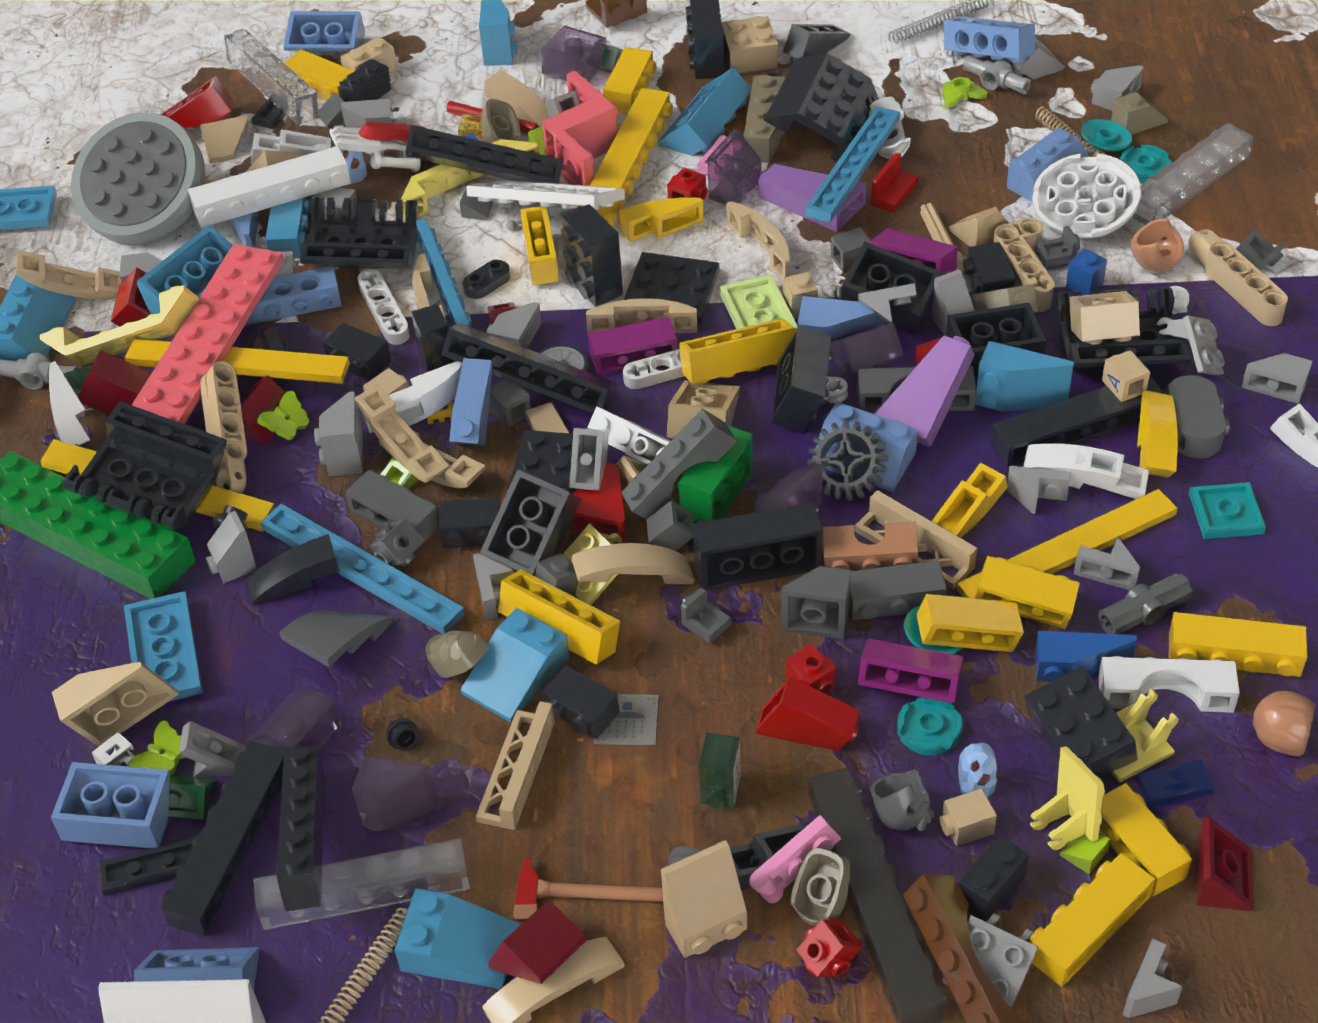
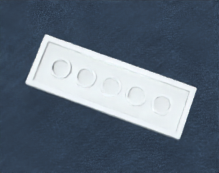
M497 179L468 185L467 196L478 197V201L481 202L493 201V198L498 199V203H513L514 200H519L520 205H532L535 202H540L542 207H552L558 203L561 204V208L566 209L577 208V205L586 206L590 204L595 210H598L599 206L610 207L614 206L615 201L624 200L625 189Z

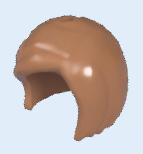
M1169 218L1150 221L1145 227L1134 234L1130 243L1133 257L1143 269L1154 273H1162L1175 267L1184 255L1183 239L1179 232L1171 225Z
M1277 691L1267 695L1258 703L1253 714V726L1259 740L1276 752L1292 756L1303 755L1310 736L1316 704L1309 698L1290 691Z

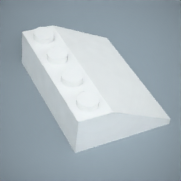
M249 980L100 982L98 990L104 1023H266Z

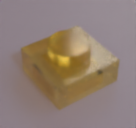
M463 114L458 127V136L464 137L473 133L478 139H483L481 115Z

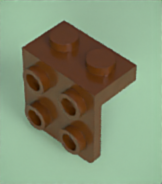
M586 0L585 2L586 8L606 28L616 26L621 22L647 13V0Z

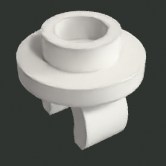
M1180 286L1169 287L1172 288L1175 298L1172 313H1186V307L1189 303L1187 290Z

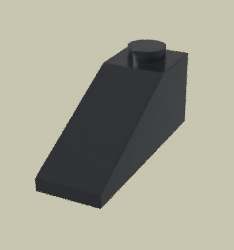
M792 24L783 52L790 55L792 61L798 57L826 54L849 39L851 33L833 24Z

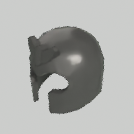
M914 769L905 773L886 775L876 780L870 788L878 817L888 828L902 831L917 827L919 831H924L926 824L935 817L934 811L930 809V799L918 770Z

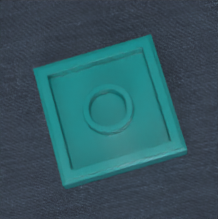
M1250 482L1190 487L1189 497L1203 539L1262 535L1265 533L1266 525Z

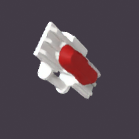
M366 122L361 128L337 126L334 129H330V135L335 146H338L340 150L360 151L370 154L369 163L373 169L391 167L411 169L413 172H419L420 159L407 157L405 153L411 125ZM384 150H397L399 158L383 157Z

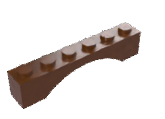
M922 874L903 894V897L966 1022L1027 1023L1003 1000L980 966L968 932L967 912L969 904L954 875Z

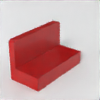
M895 153L872 180L871 205L892 213L899 208L918 185L919 179L918 175L900 169L901 154Z

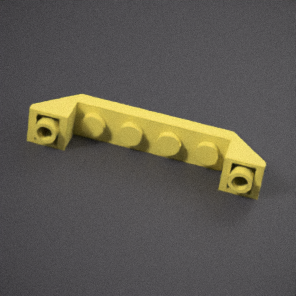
M505 139L493 142V144L539 154V148L536 143ZM440 164L412 176L401 198L403 200L404 220L406 200H418V217L429 213L428 198L484 174Z
M184 285L174 286L168 291L159 293V314H151L142 320L128 322L121 327L105 330L98 335L79 339L77 335L65 327H56L49 332L40 334V340L80 366L94 362L100 350L115 355L129 350L133 339L159 340L177 334L194 305L198 303V296Z

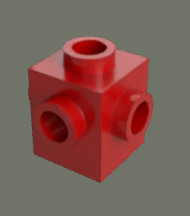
M685 167L677 175H674L667 184L668 199L701 198L704 201L708 193L706 175Z
M812 644L807 645L785 659L786 680L788 677H791L827 695L835 688L836 667L833 661L828 656H823Z
M822 919L818 925L813 926L806 932L805 940L797 948V951L804 959L805 967L817 977H839L848 971L851 966L850 961L863 946L843 920Z

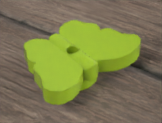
M965 77L954 78L951 82H945L942 85V96L946 109L957 105L961 99L967 100L968 97L986 99L988 94L986 90Z
M288 391L280 400L279 407H276L274 412H263L260 414L257 422L270 431L276 432L278 436L292 440L296 435L297 429L303 430L306 428L309 419L305 410L301 409V403L297 400L295 392Z
M161 721L154 732V744H149L147 747L148 751L140 753L129 760L128 766L169 770L170 775H173L179 759L186 758L179 754L182 736L178 735L176 730L171 728L167 721Z

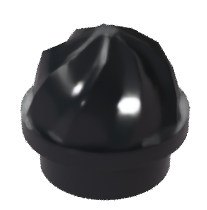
M399 717L398 720L391 721L390 725L386 728L387 742L395 749L409 750L418 741V728L411 719Z

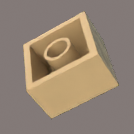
M756 16L749 19H733L722 22L724 56L729 70L734 68L738 73L778 68V43L768 16Z
M1127 291L1070 297L1071 330L1081 341L1095 345L1103 342V339L1114 338V341L1123 342L1131 340V336L1140 335L1139 303Z

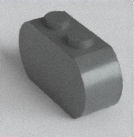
M1186 375L1174 379L1168 386L1167 395L1173 396L1178 434L1177 451L1187 457L1198 459L1208 458L1217 454L1222 448L1224 436L1228 435L1230 430L1229 419L1223 415V397L1218 396L1215 384L1204 377Z

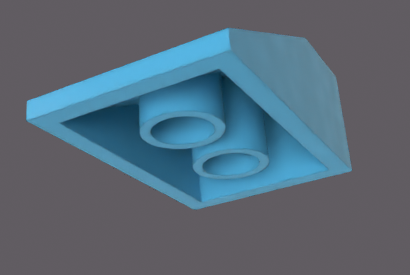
M481 0L479 31L484 66L513 65V55H517V41H512V35H515V22L510 20L509 10L501 0Z
M989 341L979 363L975 405L1007 412L1039 409L1052 403L1069 399L1074 362Z
M516 608L496 629L488 643V650L475 664L460 691L462 695L511 723L516 711H522L570 659L567 635Z
M415 888L395 947L400 971L502 989L505 985L507 974L489 969L487 963L502 941L521 924L453 895Z

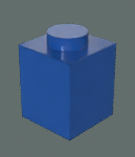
M1083 249L1069 262L1066 288L1074 292H1082V296L1091 295L1092 291H1097L1104 284L1107 259Z

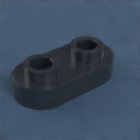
M495 259L467 275L462 282L464 294L469 298L479 299L507 283L511 277L508 263Z

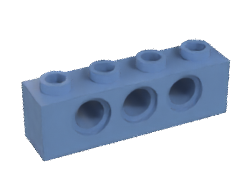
M963 16L943 21L944 50L954 51L955 55H966L972 53L973 57H986L989 55L993 60L1010 58V62H1023L1025 57L1035 55V24Z
M333 266L274 277L245 326L342 307Z

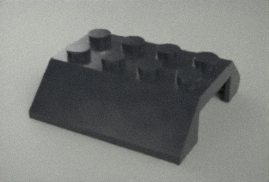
M828 53L798 57L794 60L764 121L785 133L793 120L803 124L837 144L830 159L838 162L869 118L871 103L879 98L871 78L845 64L840 59Z
M312 197L310 206L312 228L309 242H303L300 264L318 267L413 270L418 236L416 227L418 200H406L405 222L403 221V200H396V221L387 220V200L380 199L379 221H377V199L354 198L353 220H351L350 198H344L342 204L343 219H335L336 202L334 197H328L327 219H325V198Z
M1155 288L1148 289L1146 294L1147 311H1139V336H1131V340L1123 342L1114 341V338L1103 339V342L1095 345L1081 341L1071 330L1070 297H1072V293H1058V329L1065 360L1073 361V368L1105 366L1106 359L1129 350L1132 351L1143 365L1191 362L1186 338L1178 339V337L1159 333L1160 330L1166 329L1168 325H1157L1158 321L1164 317L1172 319L1175 302L1172 288H1159L1157 293ZM1131 289L1130 295L1133 296L1139 303V291L1137 289ZM1106 290V291H1102V293H1111V292H1120V291H1127V292H1128V290ZM1092 291V294H1100L1099 291ZM1075 292L1074 296H1082V292Z
M119 401L105 421L108 437L81 475L77 465L72 467L64 480L63 488L76 494L79 493L84 497L96 496L97 502L106 503L108 506L130 514L134 513L135 516L141 518L152 515V522L160 523L162 526L173 530L186 527L216 482L227 439Z

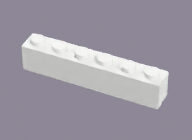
M335 146L190 188L188 193L200 227L203 228L351 184L347 163L339 147Z

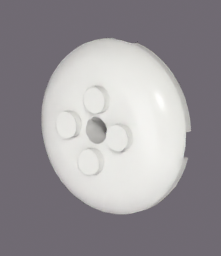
M1098 153L1097 157H1081V154H1076L1056 161L1040 174L1033 188L1032 201L1036 215L1050 230L1062 235L1063 227L1069 225L1073 233L1077 234L1080 239L1095 238L1116 231L1132 218L1140 202V183L1135 172L1117 158Z

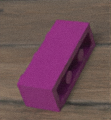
M888 228L870 241L873 245L941 271V276L957 270L958 246Z
M669 317L588 333L589 352L596 375L622 371L628 363L677 350V338Z
M868 639L861 656L858 685L954 703L960 684L964 657Z

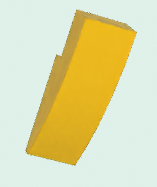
M670 198L649 201L619 210L620 231L630 242L652 233L658 239L704 221L703 200L701 198Z
M1144 390L1142 392L1137 447L1141 448L1139 468L1149 470L1150 475L1165 478L1174 474L1177 468L1178 434L1174 400L1171 395Z
M980 462L966 482L962 480L931 522L959 538L963 537L986 515L1008 488L1006 476Z

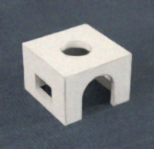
M117 732L96 748L92 755L96 764L120 766L124 762L128 765L129 760L134 757L128 749L133 750L134 748L128 740ZM114 748V752L109 755L107 752Z

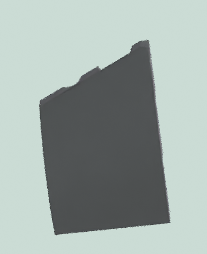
M319 610L295 619L280 632V635L286 643L330 668L345 651L353 654L368 638L375 641L393 623V619L390 616Z

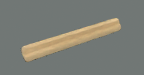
M932 203L923 204L920 214L932 239L953 245L935 206ZM957 253V270L959 269L965 275V267Z

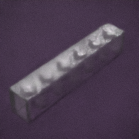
M239 29L224 36L227 61L265 96L271 98L272 102L281 108L297 125L320 118L317 92L246 29Z
M1230 123L1225 124L1220 129H1216L1209 137L1199 141L1195 147L1181 154L1177 160L1167 164L1163 170L1149 177L1140 186V202L1132 218L1146 225L1155 219L1168 217L1248 158L1253 136Z
M461 838L322 865L321 906L285 912L277 882V874L254 878L256 910L264 930L408 902L412 900L415 888L446 894L470 889Z

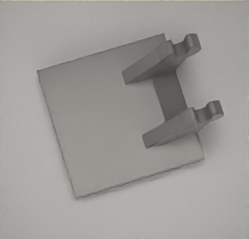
M1188 315L1183 317V319L1172 320L1171 318L1164 317L1158 321L1157 325H1168L1166 329L1160 330L1159 333L1189 339L1198 373L1217 376L1224 374L1222 368L1225 364L1224 357L1221 351L1217 349L1215 342L1217 331L1214 324L1210 323V320Z
M995 913L986 922L971 915L968 921V932L976 957L993 987L1012 1008L1038 950V946L1029 943V939L1034 932L1026 929L1023 935L1016 937L996 927V924L1000 922L1001 916ZM943 978L942 982L947 984L945 978Z

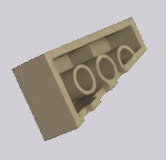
M754 75L743 137L744 162L769 163L780 144L781 136L785 135V132L765 122L764 118L786 77Z

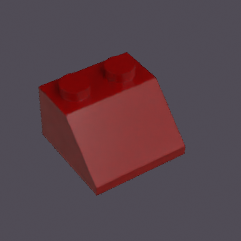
M138 267L119 285L110 321L119 327L125 323L136 322L151 315L137 286V281L146 272Z

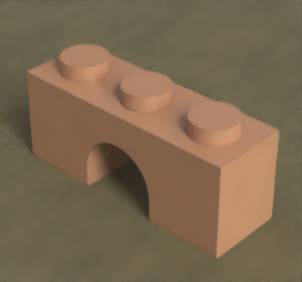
M916 521L885 523L883 539L871 545L863 544L856 539L854 525L823 527L825 567L858 571L918 563Z

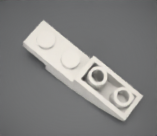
M456 361L411 378V387L389 395L396 403L395 411L408 426L429 417L455 399L462 362ZM364 418L369 433L374 432Z
M596 407L587 427L609 430L608 445L625 452L627 455L647 465L670 442V440L600 407Z
M1071 444L1029 445L1023 467L1068 471L1070 472L1069 486L1080 489L1082 484L1086 483L1134 499L1145 495L1149 470L1123 463L1124 455Z

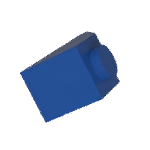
M1038 631L1035 648L1036 681L1052 682L1080 666H1083L1089 675L1095 674L1100 670L1102 657L1120 656L1123 658H1133L1137 636Z

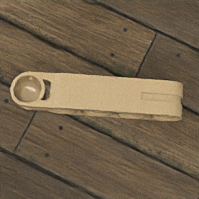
M1203 229L1190 236L1188 245L1191 253L1205 265V272L1260 323L1266 326H1277L1282 323L1288 301V296L1232 245L1224 242L1212 230Z
M218 361L200 380L206 432L227 439V445L216 478V487L223 488V484H227L230 491L242 494L246 487L244 459L247 455V446L237 376L232 365L224 361Z

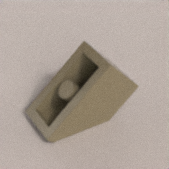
M1137 92L1114 99L1111 121L1125 127L1131 135L1168 122V118L1154 104Z
M1034 284L972 295L974 311L1029 302L1033 312H1038Z

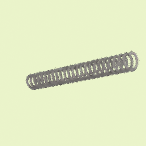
M980 0L965 1L937 12V14L934 13L929 17L890 31L888 39L891 41L890 35L893 33V40L898 44L899 41H906L907 38L910 39L915 35L922 34V32L925 33L930 31V29L933 30L934 27L942 26L941 15L944 20H946L945 14L950 19V12L952 18H955L953 15L954 11L956 17H959L957 14L958 9L960 16L965 17L969 13L972 14L977 10L984 9V7L987 8L989 2L986 0L987 5H985L984 1L981 0L982 7Z

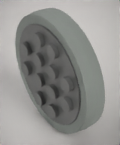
M143 112L120 117L98 130L88 140L77 157L71 179L74 205L89 227L108 240L127 245H141L159 240L176 230L193 212L188 189L205 184L204 158L199 146L188 131L166 116Z

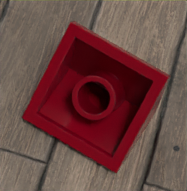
M100 350L88 372L78 399L81 404L109 416L119 401L130 405L133 404L152 372Z
M268 375L250 386L240 397L245 437L266 444L276 432H272L258 424L257 419L263 412H274L276 407H279L280 400L286 393Z
M1211 817L1204 818L1196 842L1197 905L1242 911L1253 910L1252 849Z
M548 900L502 941L487 964L491 970L542 984L587 940L585 935Z

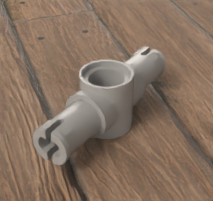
M968 55L963 61V70L978 75L983 86L988 90H995L1001 87L1026 94L1031 87V84H1029L1031 80L1014 74L1011 65L1004 59L993 63L991 61L984 62Z
M31 353L26 359H18L17 361L0 359V377L16 378L24 387L38 390L42 388L44 383L49 384L50 363L52 362L40 353ZM58 365L63 375L78 369L76 366Z

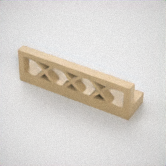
M878 490L870 497L869 512L855 525L854 531L873 543H878L883 539L885 530L873 531L867 526L873 520L883 525L884 528L885 523L916 521L918 552L927 551L934 556V559L922 560L918 557V563L938 560L940 568L953 566L959 571L954 577L942 572L945 585L952 590L957 587V583L963 581L975 568L977 548Z
M539 701L535 713L516 711L477 812L476 821L478 823L511 830L516 829L555 723L552 704ZM521 723H530L529 731L523 737L519 731ZM522 747L517 762L513 763L509 758L510 752ZM512 774L507 789L502 790L499 785L500 779ZM502 801L499 808L500 816L487 813L490 806Z

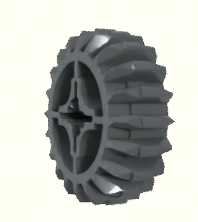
M843 420L842 429H839L838 425L834 422L831 424L833 432L829 434L823 428L821 433L825 438L823 440L817 437L813 439L814 443L819 447L818 449L809 448L808 452L816 456V458L809 459L807 464L817 468L811 470L809 474L812 478L819 477L815 485L818 488L825 486L824 493L826 495H830L835 490L834 496L840 500L845 492L847 500L852 501L854 497L853 492L856 491L860 498H864L863 488L866 487L870 492H874L875 488L870 483L873 480L877 483H882L883 479L877 475V472H887V467L879 464V462L889 460L887 454H879L886 449V445L884 443H877L881 438L878 433L870 435L872 428L869 425H866L861 430V423L855 421L852 429H850L848 420ZM851 438L865 442L869 446L871 454L855 452ZM840 441V449L835 454L826 457L829 449L836 442ZM849 452L854 462H850L851 465L848 466L847 470L842 459H846L844 456L848 455ZM870 463L867 472L860 479L853 481L855 480L856 471ZM831 466L832 468L841 469L844 483L832 480L828 476L825 467Z

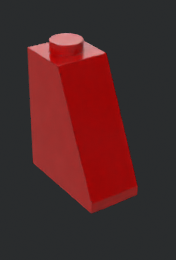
M606 462L600 490H575L574 494L582 499L568 530L582 533L588 524H591L600 533L607 535L617 533L622 537V543H625L626 529L619 466Z
M788 677L763 706L755 733L839 751L848 741L852 742L859 731V724L856 723L859 710L796 679Z

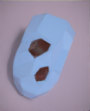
M340 150L348 166L351 184L363 181L367 176L362 152Z
M985 743L970 744L960 754L958 774L962 794L982 788L988 798L995 792L997 766L995 754L990 745Z

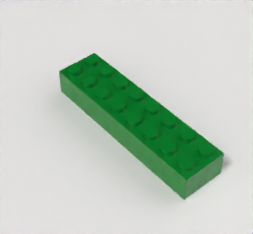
M9 451L0 459V522L150 599L161 597L195 562L188 537L161 524L154 523L147 517L141 518L135 516L134 513L130 514L108 506L106 503L97 502L96 496L84 497L79 493L76 494L63 488L65 477L47 468H43L41 465L12 451Z

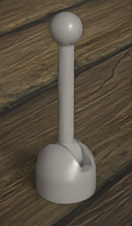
M556 203V206L548 207L547 209L548 215L554 219H562L561 216L568 214L567 209L561 208V204ZM509 220L506 223L507 229L514 230L516 226L522 225V220Z

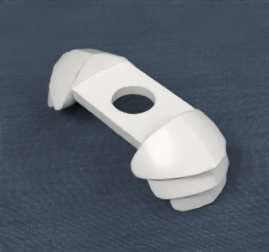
M893 97L880 98L871 103L869 116L877 106L899 111L900 120L893 129V131L898 132L897 136L887 139L878 153L887 159H891L895 153L901 154L902 157L910 145V138H905L901 122L904 117V111Z

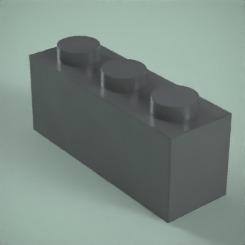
M368 470L345 491L350 511L379 528L387 523L391 525L393 522L406 518L424 540H427L439 528L438 509L432 501L422 499L413 494L408 488L400 487L391 482L384 475H378Z
M939 561L851 571L849 610L852 620H869L876 617L904 615L911 609L920 606L926 594L946 596V585Z

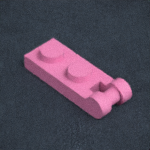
M819 815L751 875V887L760 893L767 902H778L783 896V889L796 879L806 855L815 848L831 851L833 846L841 840V837Z

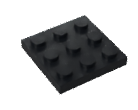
M642 252L623 300L662 299L689 305L697 309V324H701L720 271V262Z

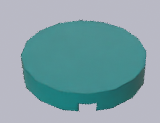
M1141 145V148L1136 149L1132 146L1122 152L1120 160L1135 172L1140 184L1162 182L1169 177L1171 172L1172 160L1169 159L1168 153L1156 146Z
M919 697L916 698V701L905 704L898 714L897 733L900 740L907 748L918 754L938 756L948 753L958 745L962 737L963 718L950 702Z

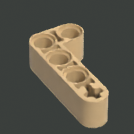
M1027 218L1000 225L995 229L993 243L999 242L1015 275L1014 287L1034 284L1038 312L1049 310L1052 306L1055 283L1035 255L1036 243L1042 242L1043 223L1034 218Z

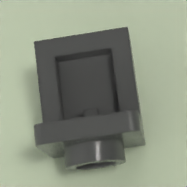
M1068 225L1063 227L1062 238L1036 243L1035 251L1045 268L1068 264L1077 256V250L1080 249V240L1078 235L1074 234Z
M1254 229L1236 250L1261 271L1267 264L1273 267L1284 256L1281 251L1287 243L1282 241L1276 247H1273Z
M702 587L694 594L688 595L682 602V625L709 644L731 626V617L707 601V591Z

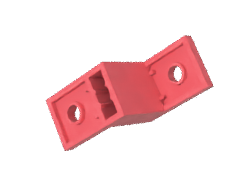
M574 70L566 74L568 93L575 90L580 105L542 121L545 156L564 160L561 176L570 185L590 186L594 178V159L608 152L619 131L616 118L618 111L613 102L608 101L586 78H583Z

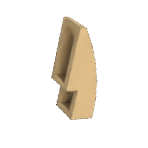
M499 70L484 81L486 98L510 104L517 118L538 123L539 127L542 126V121L550 118L544 104L545 102L525 84L506 72Z

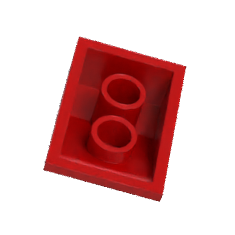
M215 76L160 115L174 120L183 128L198 127L203 124L226 120L230 117L234 99Z

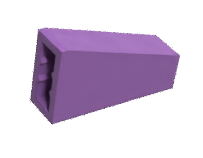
M773 164L758 179L759 198L835 232L865 205L866 183L857 182L831 222H820L813 218L805 217V209L828 175Z
M943 336L879 408L875 415L918 429L917 442L931 447L975 356L970 343L959 336H954L953 339Z

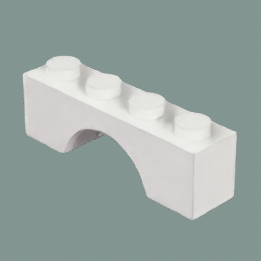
M1120 656L1102 657L1098 675L1099 689L1112 708L1124 709L1135 704L1139 696L1148 693L1150 689H1170L1188 696L1200 711L1232 713L1235 711L1239 697L1235 661L1217 659L1189 660L1185 658L1156 659L1153 657L1123 658Z

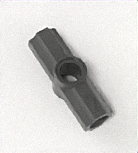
M1183 574L1171 575L1149 587L1142 583L1133 587L1127 593L1125 599L1100 610L1098 619L1106 634H1120L1142 622L1145 625H1152L1163 617L1166 610L1190 599L1193 590L1190 587L1189 580Z

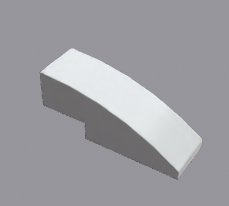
M282 129L280 137L254 133L251 164L257 160L264 150L299 153L301 156L331 148V138Z
M54 361L50 363L49 370L50 404L60 440L72 445L79 444L81 447L87 448L90 446V439L78 421L85 417V409Z
M1299 403L1280 416L1270 429L1294 452L1318 468V423Z

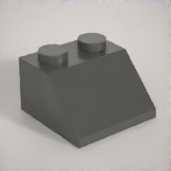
M819 566L784 585L782 588V631L844 639L850 609L851 570Z

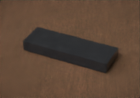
M194 838L99 861V876L103 896L176 878L180 864L183 861H187L192 851Z

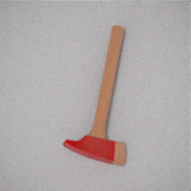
M527 856L518 880L513 917L515 920H527L537 911L538 899L567 897L664 902L663 889L658 887L550 883L538 878V874L531 869L532 858Z

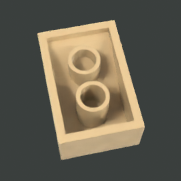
M684 380L669 403L667 438H674L702 408L724 421L728 426H731L740 393V386L714 383L692 384L690 381Z
M141 662L81 673L52 691L60 721L98 747L117 732L121 734L179 695L175 687Z
M726 840L661 869L665 925L684 958L693 954H702L709 950L712 945L725 939H734L747 929V910L730 847Z

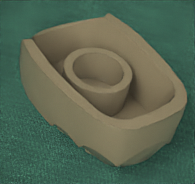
M488 99L483 106L481 115V130L484 142L493 143L500 139L517 141L520 136V127L512 106L500 100Z
M453 630L435 635L429 640L426 645V658L440 677L447 678L471 669L485 654L489 645L479 635L470 631Z
M815 848L806 855L796 877L791 895V905L806 923L815 926L822 919L837 920L848 895L850 860L837 852L821 848Z

